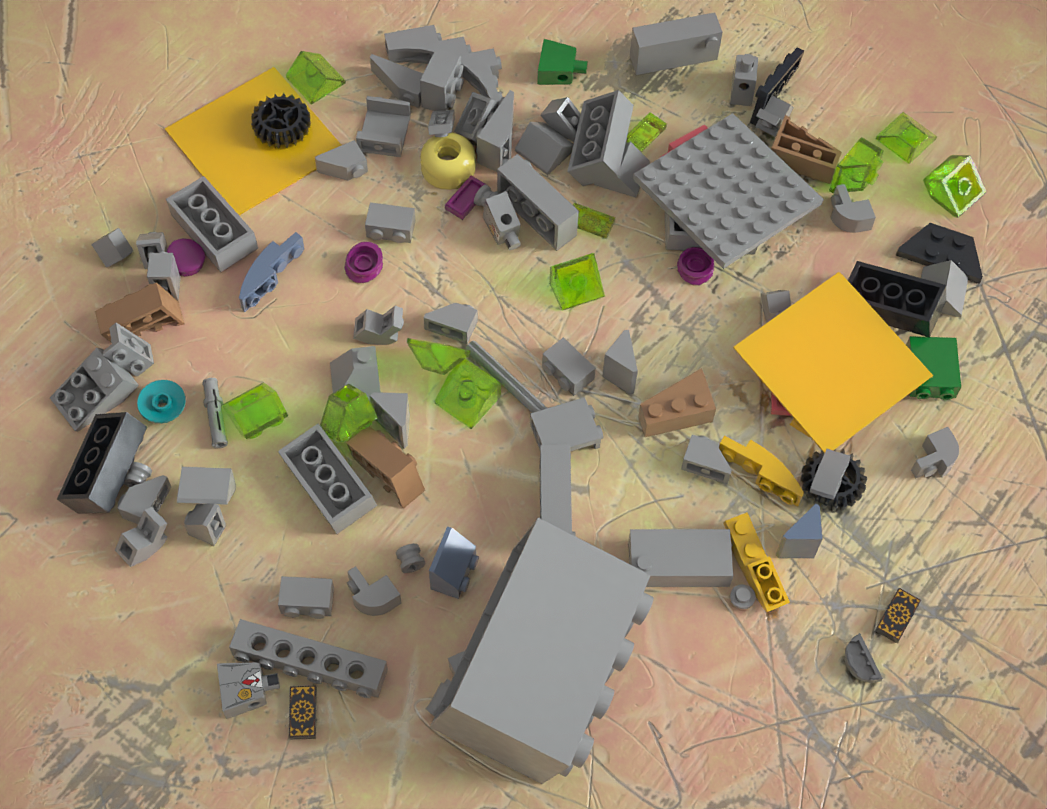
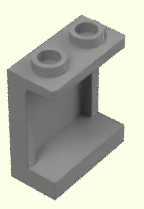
M585 397L530 413V426L539 449L541 445H570V451L590 445L598 449L600 448L601 439H603L600 425L596 426L594 422V409L592 405L587 404Z

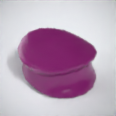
M186 238L174 240L167 249V253H173L180 276H192L202 269L205 262V252L194 240Z
M360 242L353 246L346 256L344 267L349 279L356 283H366L378 276L383 268L381 248L372 242Z
M691 247L683 251L679 256L677 269L685 282L692 285H701L713 276L714 259L702 248Z

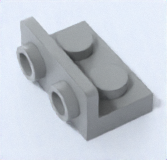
M118 323L113 324L109 328L112 344L103 351L104 357L135 376H139L154 364L149 343Z

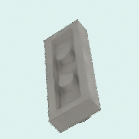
M433 111L428 124L429 135L434 134L435 137L448 136V133L452 132L455 111Z

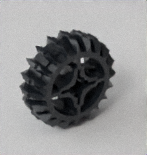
M284 93L280 97L274 94V98L266 96L265 102L259 101V106L254 107L251 125L255 136L260 138L262 144L267 142L269 147L275 144L278 149L281 145L288 148L290 143L296 146L297 140L303 141L304 135H308V128L311 126L310 112H308L306 104L302 103L300 98L295 99L293 94L289 97H286Z
M842 449L840 453L845 454V450ZM822 450L821 453L816 451L813 453L812 458H807L806 465L801 470L803 474L800 480L803 482L802 490L808 491L807 499L815 498L814 505L820 502L823 504V510L827 506H831L834 512L839 506L843 511L847 508V505L852 507L856 501L862 498V493L866 490L867 476H864L865 468L859 467L861 464L860 460H852L854 457L853 453L849 454L850 461L845 471L850 479L845 474L843 475L841 485L834 500L810 493V488L824 452Z

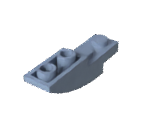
M297 232L280 246L272 241L250 267L239 295L241 308L244 312L250 307L256 306L266 293L272 292L278 284L276 274L282 272L288 263L302 254L304 250L303 238Z

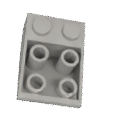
M511 90L505 97L500 99L498 108L494 113H490L486 125L478 130L475 138L477 140V163L497 172L500 166L511 159L514 118V92Z
M96 348L50 397L61 414L77 432L92 423L95 414H106L124 402L139 386L127 370L104 357V350Z

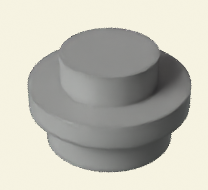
M737 585L730 593L731 603L739 609H748L755 602V592L748 585Z

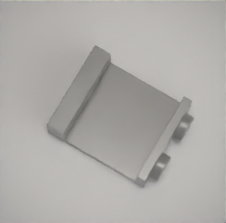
M367 96V113L362 131H358L356 136L359 148L362 152L401 157L411 117L410 102Z

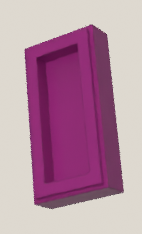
M471 175L445 204V210L463 220L476 206L474 204L476 193L483 185L487 184Z

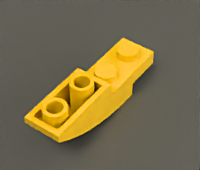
M724 435L719 444V449L726 461L734 462L746 472L758 475L755 484L761 490L779 496L787 504L799 506L804 492L795 477L780 460L752 440L745 447Z
M748 512L724 521L725 528L730 529L733 554L763 609L769 612L789 604L790 601L770 556H766Z

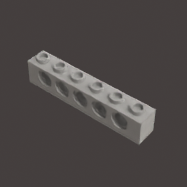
M242 619L238 623L229 646L234 658L240 662H257L264 669L273 670L274 667L283 670L284 674L292 677L301 675L316 684H322V682L332 684L333 688L340 691H346L347 689L356 691L357 695L364 698H371V696L379 697L388 671L387 661ZM256 644H266V646L262 650H254V646ZM280 651H290L288 656L284 658L278 657ZM306 657L315 658L309 665L302 664L303 659ZM330 664L339 665V668L334 672L326 670ZM354 671H362L364 673L359 679L350 677Z

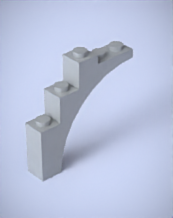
M434 25L384 34L385 48L389 61L394 63L413 62L428 64L436 48L461 55V65H463L461 77L477 89L482 96L488 97L497 103L502 98L501 91L497 92V79H499V70L502 69L500 57L495 55L494 48L471 52L470 44L466 45L464 37L442 40L441 34L436 33Z

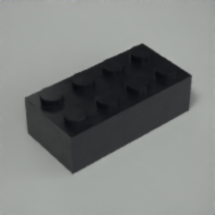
M860 261L856 262L848 279L849 283L888 326L930 338L946 303L945 284Z
M128 412L95 414L57 500L78 514L110 513L115 505L119 490L125 482L130 465L134 462L137 449L143 441L147 426Z

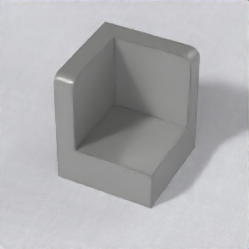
M119 228L91 244L106 267L117 263L133 252L132 247Z

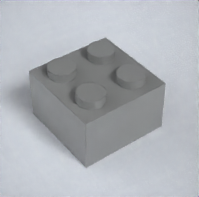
M439 48L435 49L420 79L422 108L442 111L453 107L456 93L461 91L464 79L461 78L463 72L461 55Z

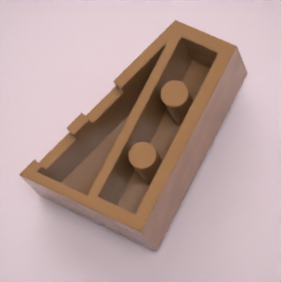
M785 115L771 150L796 173L831 184L842 152L820 137L818 139L807 132L808 129L803 126H797L790 121V117Z
M157 282L149 284L135 293L128 294L120 300L106 304L103 308L95 311L100 334L110 342L109 328L115 323H118L137 336H141L142 331L155 328L156 332L163 330L162 326L176 322L177 326L185 324L178 300Z
M702 368L640 404L638 419L644 437L713 422L716 407Z
M368 425L347 442L352 457L373 478L376 476L385 483L383 489L387 493L393 491L399 500L398 504L403 509L425 491L416 469L417 462L414 457L409 453L404 454L394 441L390 443L380 430L375 431Z

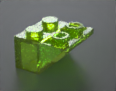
M347 384L329 395L320 426L329 438L338 443L351 438L352 434L357 430L369 427L372 421L378 417L366 393L351 384Z

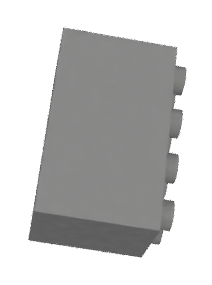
M537 518L514 546L430 728L541 784L557 774L566 777L573 766L581 768L588 758L594 743V738L584 732L594 717L601 719L605 715L614 696V690L607 687L605 683L612 675L614 669L618 671L623 670L633 651L634 643L625 639L634 623L642 624L652 606L654 597L644 593L651 575Z

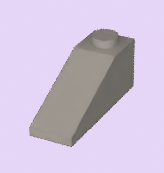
M371 54V71L398 100L410 102V106L419 108L421 106L420 79L423 73Z

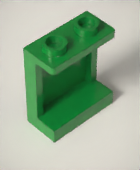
M910 336L906 346L933 376L912 391L909 396L917 397L918 399L940 398L942 400H950L956 398L961 389L957 338Z

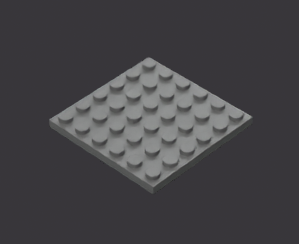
M733 113L633 175V180L723 269L822 205L824 200Z

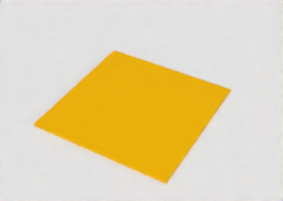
M275 67L165 128V131L199 173L211 183L238 215L243 214L317 170L315 156L342 146L307 104L306 106L311 117V126L308 128V135H304L303 141L297 140L296 146L290 143L288 148L281 145L278 149L275 144L269 147L267 142L262 144L260 138L255 136L251 125V116L254 113V107L259 106V101L265 102L266 96L274 98V94L280 97L284 93L286 97H289L293 94L295 99L300 98L302 103H305Z
M840 272L833 275L733 347L824 454L826 449L834 451L933 376Z

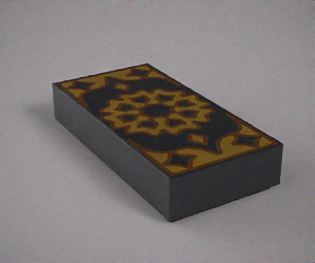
M898 588L875 631L898 643L921 600Z
M316 685L290 686V740L316 739Z

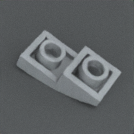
M826 449L814 477L810 493L834 500L849 464L850 456Z

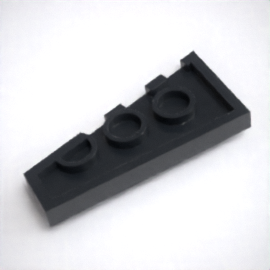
M797 47L791 54L788 53L783 64L779 63L774 74L768 76L765 85L759 86L755 94L757 101L750 124L757 125L759 121L757 114L760 108L765 109L771 96L778 98L784 85H787L799 68L804 50Z

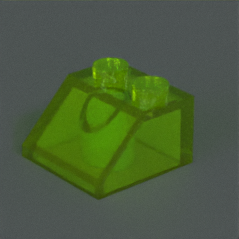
M861 137L836 166L829 192L834 193L836 186L845 184L848 192L863 191L869 184L873 185L879 176L877 171L883 164L881 158L884 150Z
M970 155L949 156L923 179L931 199L956 218L960 217L987 193Z
M463 357L448 374L434 402L467 427L473 429L501 397V383Z
M264 382L222 405L239 433L245 439H253L260 436L262 430L278 426L284 421V418L288 417L277 392Z

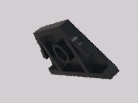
M929 223L898 248L896 256L925 266L952 260L968 277L969 281L980 284L983 277L974 237L933 223Z

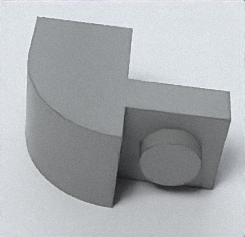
M771 96L765 109L760 108L757 114L759 121L755 127L773 136H777L785 115L789 117L794 107L775 96Z
M845 184L837 185L834 195L831 196V203L834 208L831 215L832 222L839 229L850 233L872 230L876 217L869 199L851 202Z
M789 290L761 293L762 307L767 323L791 306Z
M394 306L383 315L366 309L355 318L353 339L374 345L395 343L398 340V331L402 329L404 319L402 318L403 308Z
M949 427L927 435L922 445L927 456L916 460L911 471L915 478L923 475L928 477L937 471L941 477L949 473L959 455L958 442Z
M152 507L145 509L138 526L121 534L115 551L130 567L147 560L167 540L168 537L164 534L167 522Z
M356 566L347 571L349 578L347 585L354 594L352 596L354 606L360 612L366 615L378 616L402 604L400 593L387 575L369 586Z

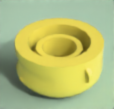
M451 132L445 137H435L434 135L426 141L421 150L420 163L422 175L429 184L436 188L457 189L471 175L474 176L476 169L475 150L471 142L460 134ZM448 155L455 157V159L452 160L440 159L441 157Z

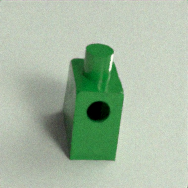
M544 39L538 67L537 84L570 85L574 73H587L588 61L576 60L577 49L575 47Z

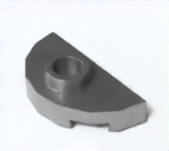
M859 633L851 639L845 649L844 659L846 666L851 674L861 681L868 683L881 682L883 678Z

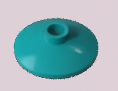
M157 380L149 383L141 390L137 400L140 414L146 420L153 423H167L176 419L182 413L186 404L183 389L177 383L170 380ZM162 403L167 404L164 407H159Z

